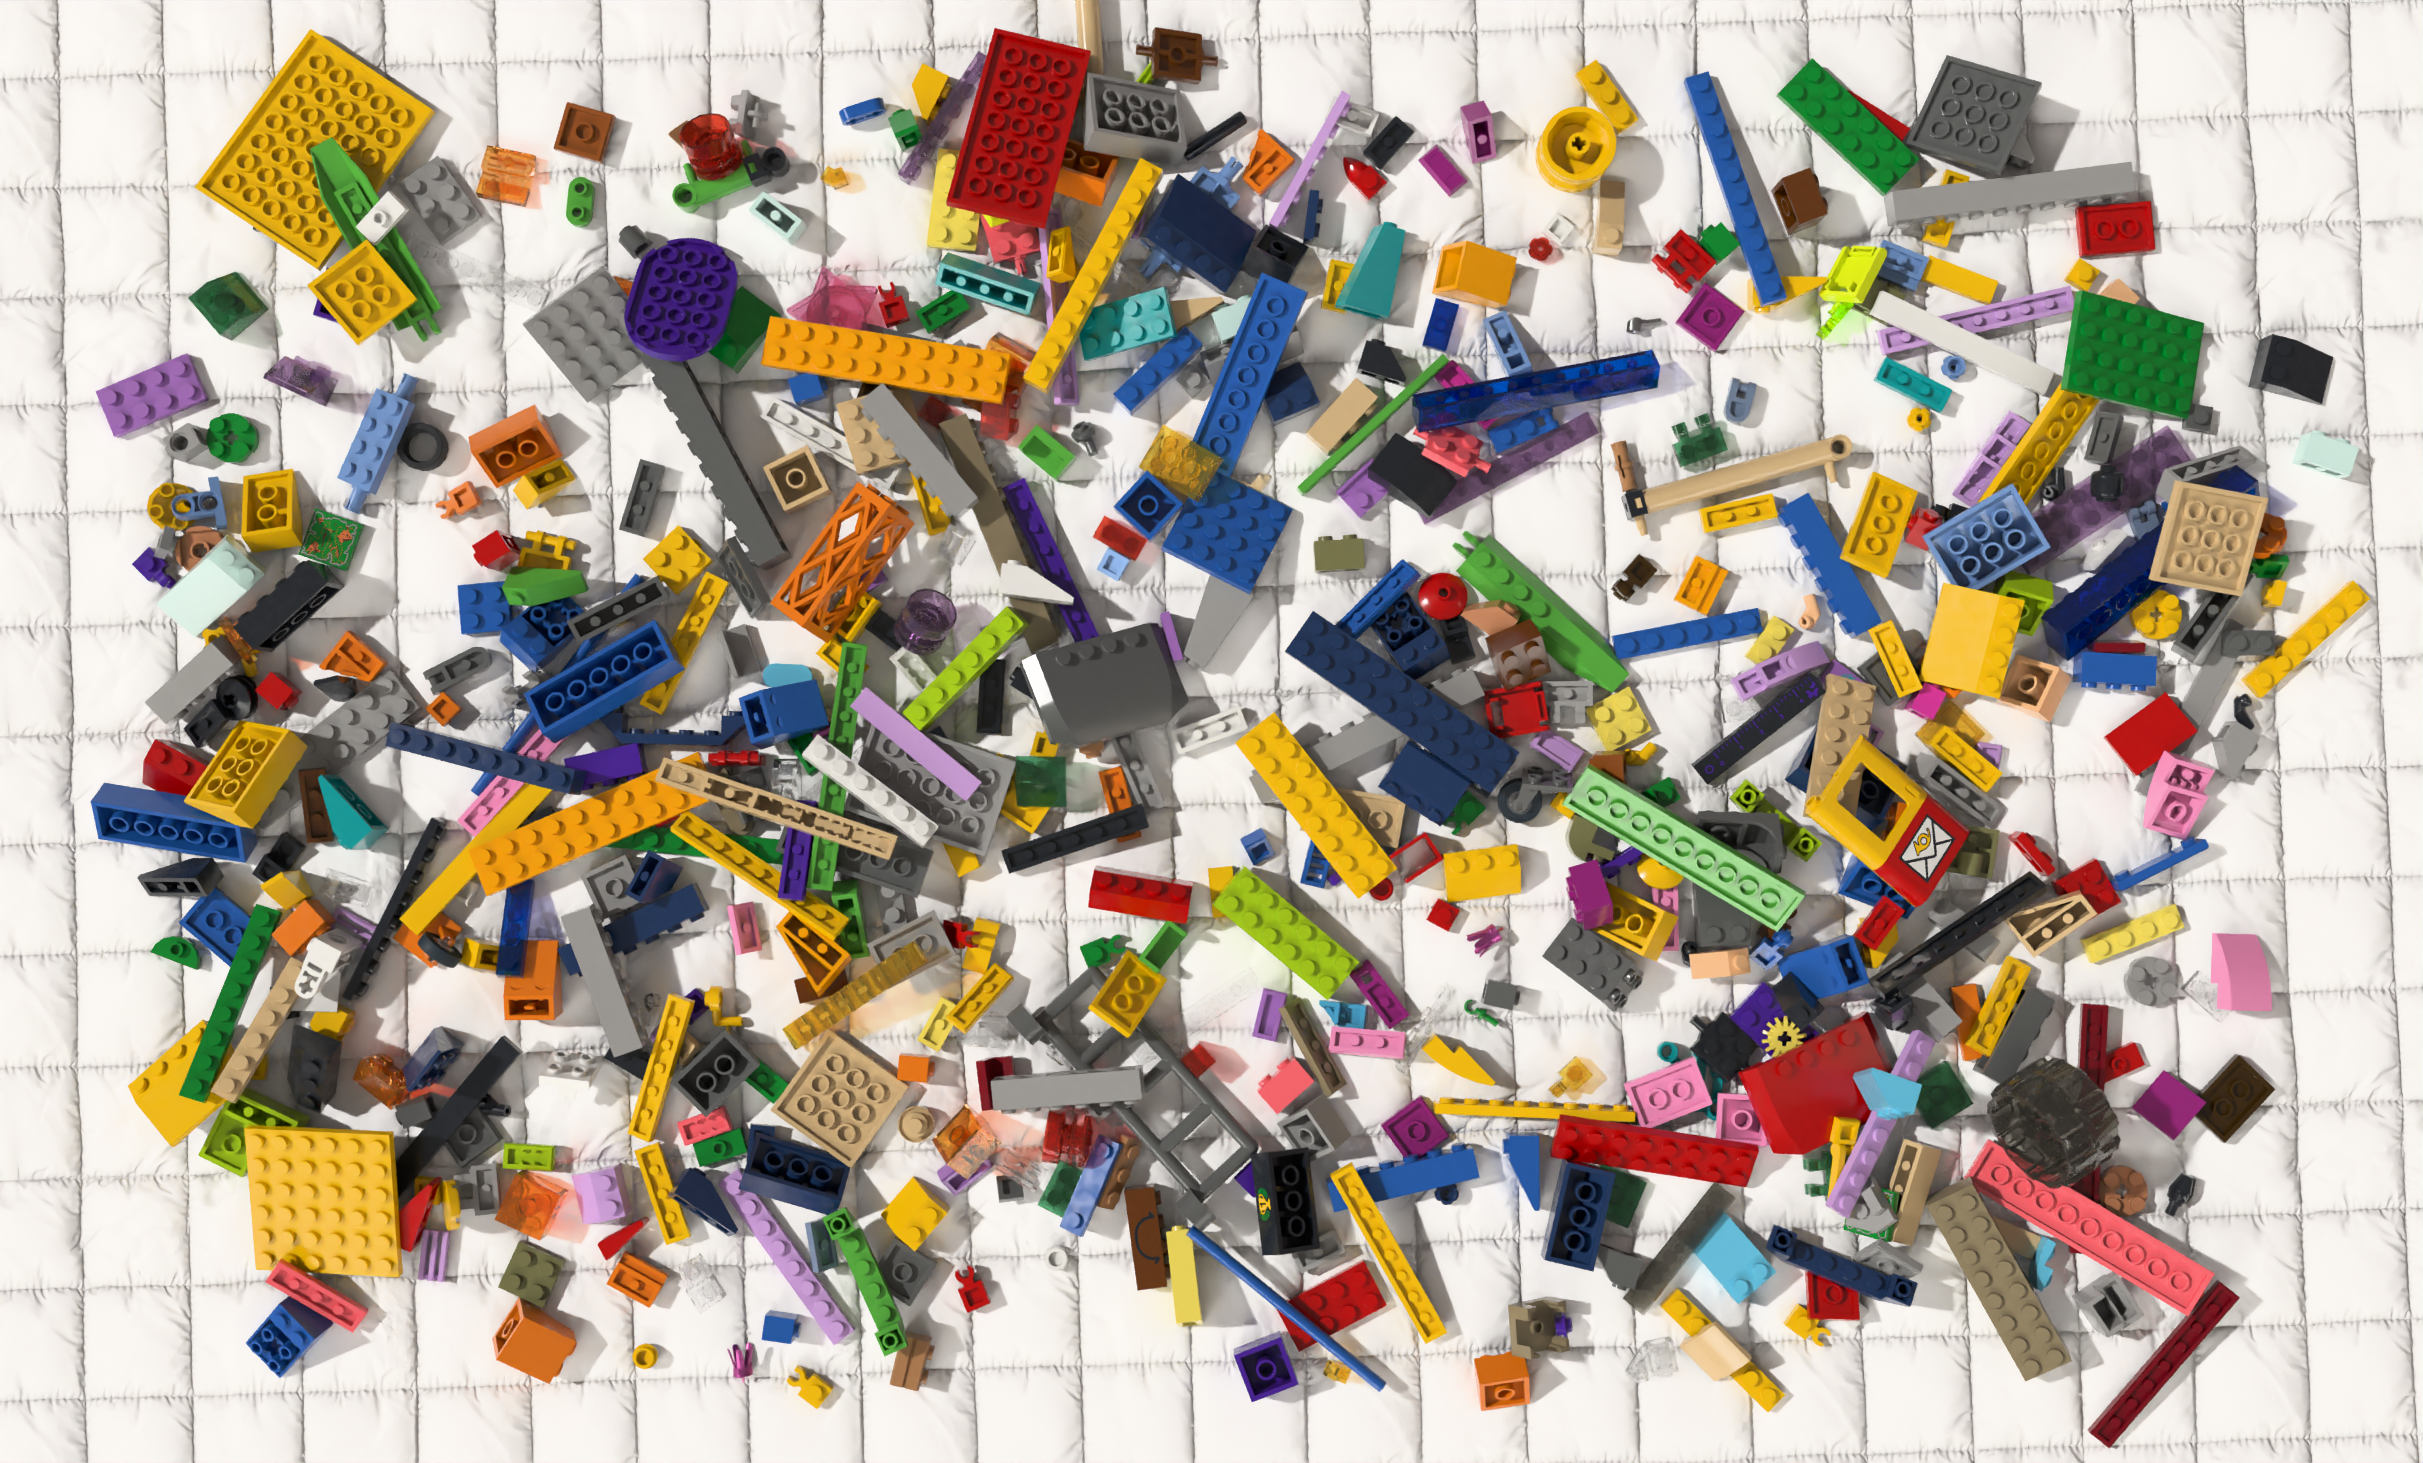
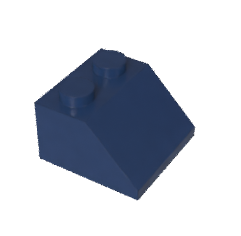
M1298 362L1275 372L1263 403L1273 426H1276L1319 408L1320 401L1310 378L1301 363Z

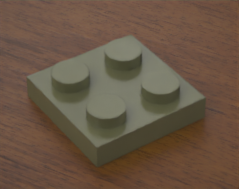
M521 1240L516 1246L498 1288L544 1308L566 1260Z

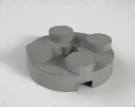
M2143 956L2135 959L2128 966L2130 968L2127 974L2124 975L2123 983L2126 993L2134 1001L2147 1006H2158L2164 1004L2170 997L2176 994V975L2166 960L2152 956ZM2149 974L2155 978L2153 987L2145 985L2144 982L2148 980L2147 976Z

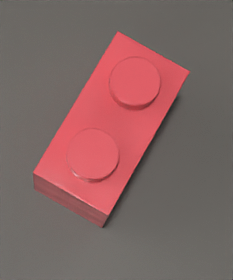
M1286 1057L1276 1066L1278 1071L1272 1076L1267 1074L1258 1082L1260 1087L1257 1089V1092L1276 1114L1280 1113L1315 1082L1313 1077L1295 1057L1290 1060Z

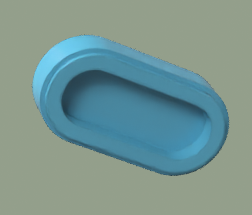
M774 663L764 669L763 680L767 686L773 688L813 680V673L810 668L804 665Z

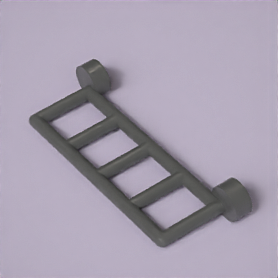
M1091 966L1085 970L1038 1015L1035 1016L1023 1003H1020L1006 1016L1031 1045H1034L1045 1035L1076 1070L1095 1069L1092 1064L1123 1036L1111 1026L1081 1053L1053 1023V1020L1092 984L1098 990L1102 988L1108 978L1096 966ZM1143 1017L1135 1031L1161 1058V1061L1144 1075L1145 1093L1147 1094L1172 1071L1201 1104L1162 1140L1131 1109L1135 1104H1124V1101H1114L1115 1104L1109 1107L1185 1189L1186 1192L1175 1203L1192 1224L1202 1232L1216 1219V1216L1204 1201L1251 1158V1154L1257 1153L1259 1145ZM1212 1115L1241 1147L1200 1184L1171 1151L1205 1119Z

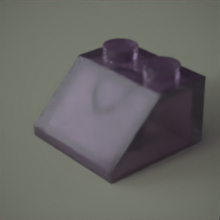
M297 355L294 359L284 356L263 376L264 379L325 407L339 381L331 377V371L321 366H317L315 370L308 366L310 361Z

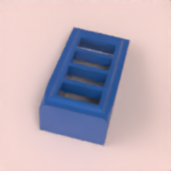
M1310 839L1300 883L1324 889L1330 863L1326 858L1312 856L1313 852L1322 853ZM1310 862L1324 865L1322 869L1310 866ZM1308 872H1312L1316 874H1321L1322 876L1320 879L1312 876H1307Z

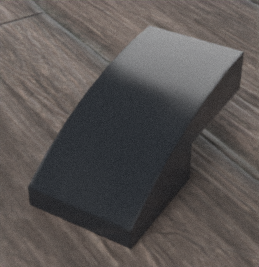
M1462 612L1455 618L1439 620L1444 642L1451 657V665L1475 659L1476 656L1469 637L1466 620L1461 616Z
M288 832L282 833L271 851L262 857L252 874L265 883L280 872L289 871L306 846Z

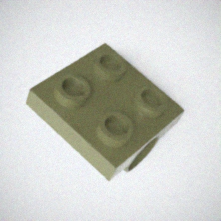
M1965 825L1970 830L1969 835L1946 872L1992 879L2000 830Z

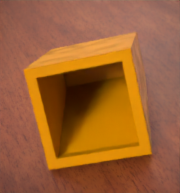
M1467 240L1442 246L1432 294L1492 308L1506 306L1511 296L1510 287L1512 278L1516 273L1515 264L1517 257Z

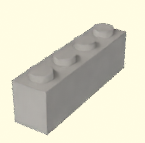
M221 635L208 644L144 703L165 724L173 719L178 722L189 713L186 708L190 704L195 707L206 697L203 693L207 689L212 692L222 683L219 679L224 674L228 677L239 668L236 663L243 656Z

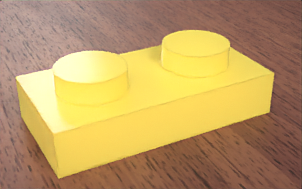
M1772 616L1764 627L1763 632L1759 634L1744 657L1754 664H1759L1776 656L1794 629L1776 616Z
M941 996L917 1041L939 1052L954 1026L946 1020V1016L957 1004Z

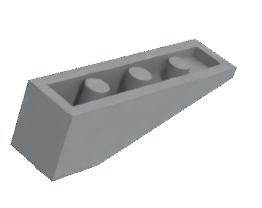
M2239 445L2166 468L2163 471L2156 493L2169 504L2175 480L2216 487L2255 464L2257 458Z
M1920 752L1907 772L1921 784L1990 829L1994 827L2005 809L1938 757Z

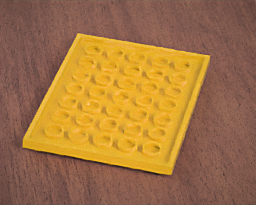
M310 29L195 188L321 271L344 240V237L321 199L310 149L333 137L366 174L375 192L378 193L435 112Z

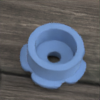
M1959 356L1946 357L1941 366L1943 375H1947L1952 380L1958 379L1966 370L1965 361Z

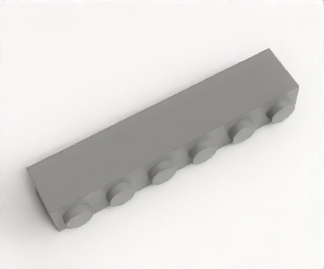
M884 383L860 401L864 407L861 410L862 414L869 422L875 420L879 425L877 432L885 441L890 439L894 443L895 447L892 450L901 461L904 458L908 460L911 464L908 469L917 480L922 477L927 483L924 489L932 498L937 496L943 504L939 507L948 518L953 515L958 520L980 502L974 492Z
M591 904L561 916L562 923L614 1058L642 1048L647 1043L648 1033L645 1026L640 1025L638 1020V1006L635 1001L632 1002L630 999V985L626 978H622L620 969H622L621 962L611 949L613 941L609 932H605L602 922H604L601 910L599 908L596 909L595 904Z
M1143 1065L997 1076L991 1080L993 1110H1001V1114L1015 1113L1016 1109L1025 1108L1026 1112L1040 1111L1041 1107H1050V1110L1065 1109V1105H1075V1108L1090 1107V1103H1099L1100 1106H1112L1115 1104L1114 1101H1124V1104H1137L1146 1095Z

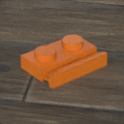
M625 1251L606 1284L650 1308L669 1274L634 1254Z

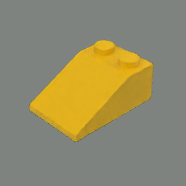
M293 469L243 476L241 537L251 552L257 553L302 546L303 524L295 471Z
M1606 881V886L1613 903V923L1595 927L1592 930L1643 957L1657 962L1679 917Z

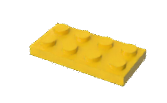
M1873 471L1869 475L1840 559L1882 578H1886L1891 570L1918 491Z

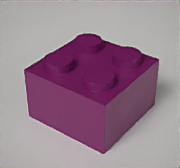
M1598 860L1568 867L1569 877L1565 878L1566 892L1569 901H1573L1575 908L1573 911L1577 923H1582L1584 931L1613 923V903Z

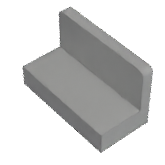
M746 624L726 631L723 629L717 631L734 678L741 679L762 671Z

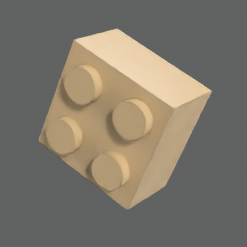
M808 445L763 466L784 512L789 515L833 494L813 450Z

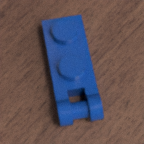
M1551 404L1488 430L1487 434L1495 453L1499 454L1558 429L1560 424L1553 417L1552 412L1554 410ZM1543 416L1546 425L1540 427L1536 419Z

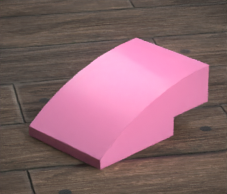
M2164 750L2149 787L2143 826L2146 829L2186 840L2209 797L2204 793V790L2215 770L2204 762Z
M2212 933L2211 983L2218 984L2217 1009L2272 1011L2269 971L2257 936L2255 934Z
M1718 1093L1715 1138L1757 1144L1764 1147L1766 1145L1770 1146L1747 1093Z

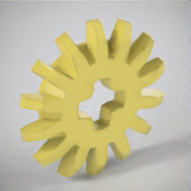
M1784 1016L1783 1022H1780L1778 1017H1775V1025H1772L1770 1022L1766 1024L1771 1028L1770 1031L1763 1030L1762 1034L1768 1035V1039H1763L1762 1043H1769V1047L1765 1051L1773 1050L1772 1058L1804 1043L1800 1041V1038L1807 1037L1806 1033L1799 1034L1800 1029L1795 1027L1792 1021L1788 1023L1787 1016ZM1784 1031L1787 1032V1036L1791 1037V1041H1787L1786 1046H1783L1782 1042L1778 1040V1036H1782Z

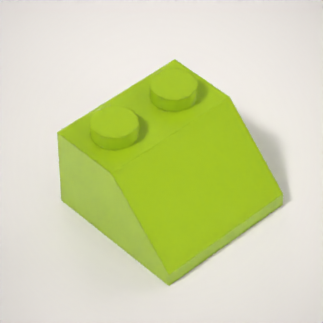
M2013 570L1999 577L1993 589V594L2025 600L2017 632L2033 636L2054 601L2053 583L2051 581Z

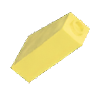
M1185 1225L1173 1226L1171 1231L1166 1232L1175 1318L1178 1327L1203 1324L1193 1240L1186 1235L1189 1229H1186Z

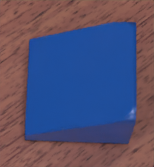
M1262 828L1240 839L1253 865L1275 855Z

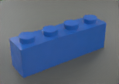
M1185 326L1177 333V337L1172 338L1113 393L1114 399L1132 416L1202 350V343Z

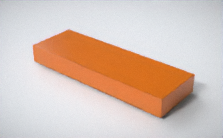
M1122 765L1098 772L1109 813L1133 806ZM1141 831L1118 837L1117 842L1122 843L1142 837Z
M1976 983L1949 987L1953 1011L1962 1020V1023L1957 1027L1962 1060L1980 1059L1983 1054L1965 1044L1981 1011Z

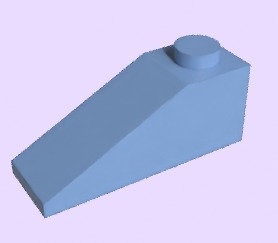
M1506 310L1483 319L1485 328L1512 391L1536 382L1532 365Z

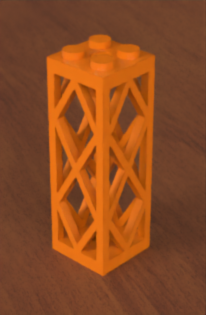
M857 482L770 604L802 628L828 644L915 524L908 518L910 513L871 484L865 487ZM860 495V499H861V500H859V501H857L856 503H854V501H855V500L857 499V497ZM859 513L854 532L838 541L841 522ZM900 525H901L902 527L900 528V530H899L898 533L896 534L897 527H898V526L900 527ZM885 532L882 551L865 560L869 543ZM828 539L825 551H823L815 557L817 552ZM821 566L817 583L800 594L803 575ZM868 570H870L869 573H868V574L866 575V577L864 578V580H863V581L861 582V584L858 586L859 580H860V576H861L862 574H864L865 572H867ZM847 585L844 604L827 612L831 595ZM790 591L788 602H786L783 599ZM832 622L830 627L825 630L824 627Z

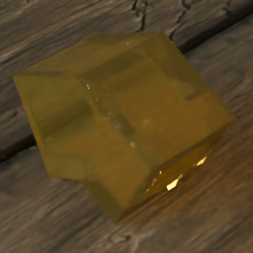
M827 166L820 177L822 183L834 190L849 185L842 167L833 169Z
M1328 1360L1323 1375L1333 1381L1346 1384L1351 1369L1337 1360Z

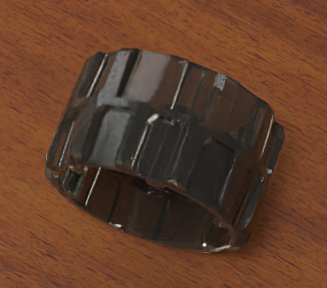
M2056 1057L2047 1061L2046 1058H2039L1997 1085L1990 1094L1992 1100L1987 1104V1113L1990 1116L1992 1132L1997 1137L2005 1154L2027 1177L2033 1181L2036 1180L2045 1184L2048 1188L2058 1189L2061 1186L2069 1187L2074 1185L2110 1160L2113 1152L2119 1148L2121 1141L2118 1135L2119 1121L2107 1101V1096L2083 1070L2066 1063L2064 1059Z

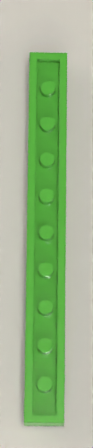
M843 641L828 742L852 759L858 712L850 706L861 694L868 645ZM824 773L818 809L843 817L847 791ZM814 836L807 882L808 889L832 892L839 844Z

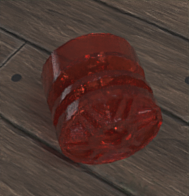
M717 113L702 114L688 121L681 129L679 139L697 177L711 181L723 179L740 167L743 154L738 142L734 138L731 125L725 116Z
M1049 1110L1043 1143L1042 1162L1059 1164L1063 1153L1067 1154L1068 1166H1072L1074 1155H1078V1167L1084 1168L1092 1145V1116L1085 1115L1083 1126H1079V1114L1074 1115L1071 1124H1066V1112Z

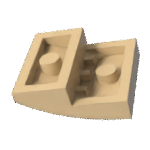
M1717 1321L1703 1326L1698 1334L1684 1339L1679 1346L1714 1382L1732 1374L1752 1358Z

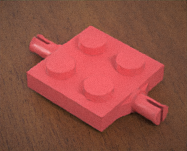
M981 215L980 219L994 265L1003 262H1015L1018 276L1022 275V270L1024 275L1027 274L1028 271L1024 259L1029 255L1041 252L1036 228L1013 221L991 228L984 216Z
M1440 419L1436 428L1431 430V432L1417 425L1413 432V435L1426 440L1425 448L1422 452L1423 456L1463 477H1466L1468 471L1474 466L1488 473L1492 465L1479 458L1483 441Z

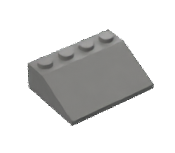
M1088 72L1086 75L1082 123L1084 150L1136 160L1142 158L1148 162L1177 167L1187 149L1180 90Z

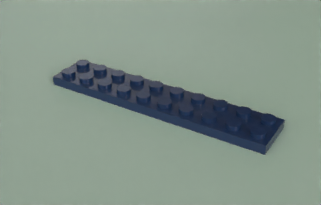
M1312 611L1285 650V653L1490 794L1519 754V751L1315 611Z

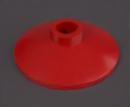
M1436 573L1429 576L1421 584L1418 600L1422 610L1431 618L1449 620L1457 617L1464 610L1468 600V592L1465 584L1457 576L1450 573ZM1445 590L1448 592V595L1442 597L1439 595V592Z

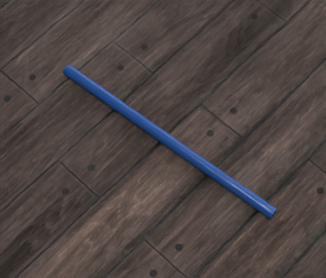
M635 573L621 593L646 580ZM608 629L584 641L561 672L586 659ZM532 711L529 712L502 749L516 752L537 724ZM484 772L471 791L475 795L480 796L497 775Z

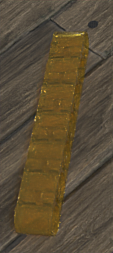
M914 940L784 1027L782 1031L794 1050H797L929 962L917 941Z

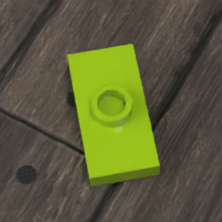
M506 1142L504 1143L503 1168L553 1171L555 1170L556 1145Z

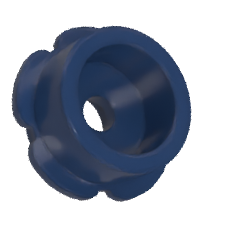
M1451 1184L1436 1188L1434 1192L1436 1200L1441 1201L1443 1205L1452 1204L1459 1197V1191L1456 1189L1457 1185ZM1445 1190L1449 1191L1448 1195L1444 1194Z

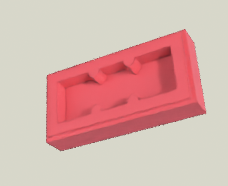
M725 1105L715 1108L707 1117L701 1113L677 1122L685 1146L733 1129Z

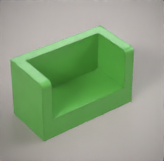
M1037 424L1018 446V449L1057 482L1076 460L1070 451Z
M1166 921L1138 959L1158 974L1173 952L1188 935V932L1175 922Z

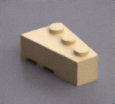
M2078 890L2025 906L2004 921L2035 958L2097 915V912L2081 891Z

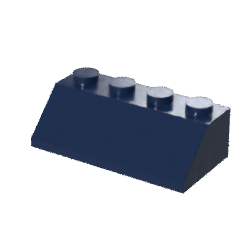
M757 1132L738 1189L829 1215L837 1211L840 1206L850 1167L832 1154Z
M1562 1159L1540 1254L1545 1261L1594 1271L1616 1173L1587 1163Z

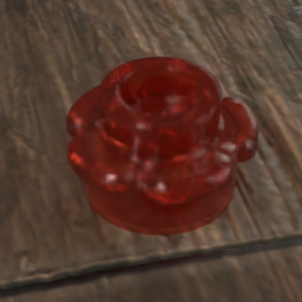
M1545 237L1534 238L1529 243L1530 249L1528 253L1531 258L1537 261H1545L1548 255L1552 254V245L1549 244V240ZM1538 247H1542L1543 250L1539 251Z

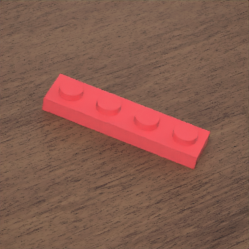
M282 1258L265 1281L352 1333L369 1310Z

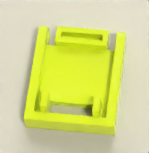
M1844 246L1827 277V282L1822 286L1818 295L1824 301L1863 303L1887 257V250L1884 247L1877 248L1876 246H1853L1852 248ZM1841 289H1847L1848 292L1840 291V290H1841Z

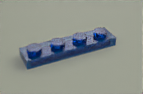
M533 879L526 880L506 890L495 974L498 978H523L535 881Z

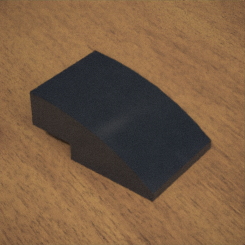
M1395 432L1368 467V478L1386 488L1391 497L1430 519L1457 484V479L1442 465L1423 456L1421 448Z

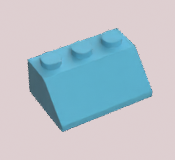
M1875 1068L1854 1073L1853 1079L1869 1109L1877 1112V1117L1891 1121L1892 1119H1898V1117L1904 1118L1907 1115L1914 1114L1922 1084Z

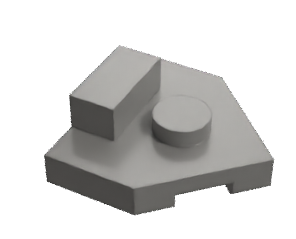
M1869 1176L1849 1218H1846L1845 1225L1874 1233H1882L1899 1219L1874 1176Z

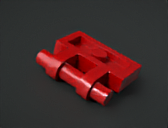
M1682 229L1662 248L1669 256L1663 259L1657 253L1651 260L1658 267L1657 270L1661 274L1664 272L1674 282L1673 285L1677 289L1680 287L1686 294L1693 288L1687 279L1692 276L1699 282L1717 263ZM1674 261L1685 269L1681 275L1671 266Z
M719 750L718 753L708 754V762L712 763V766H766V756L760 755L759 751L741 750V753H734V751Z

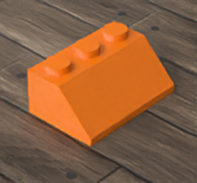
M535 404L468 437L472 455L496 488L563 456L547 421Z

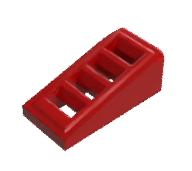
M643 1217L598 1242L597 1245L606 1261L611 1259L649 1222L648 1217Z

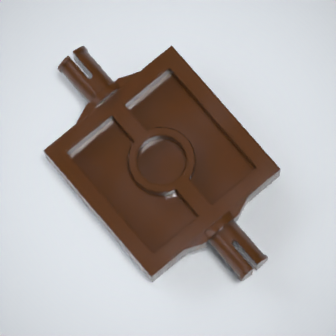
M1155 27L1152 31L1151 46L1136 45V55L1150 56L1152 63L1151 78L1198 85L1201 82V69L1203 65L1215 67L1218 65V56L1204 54L1202 34Z

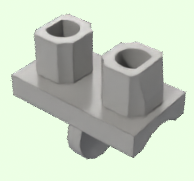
M741 90V95L731 96V109L738 111L737 119L730 118L728 120L727 131L739 135L747 141H754L755 130L759 129L760 121L766 122L768 120V114L762 112L763 104L760 103V97L751 94L749 90Z

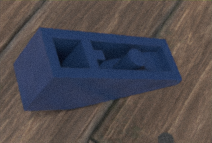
M696 1167L684 1170L668 1196L728 1237L735 1235L738 1228L712 1182L706 1178V1174Z

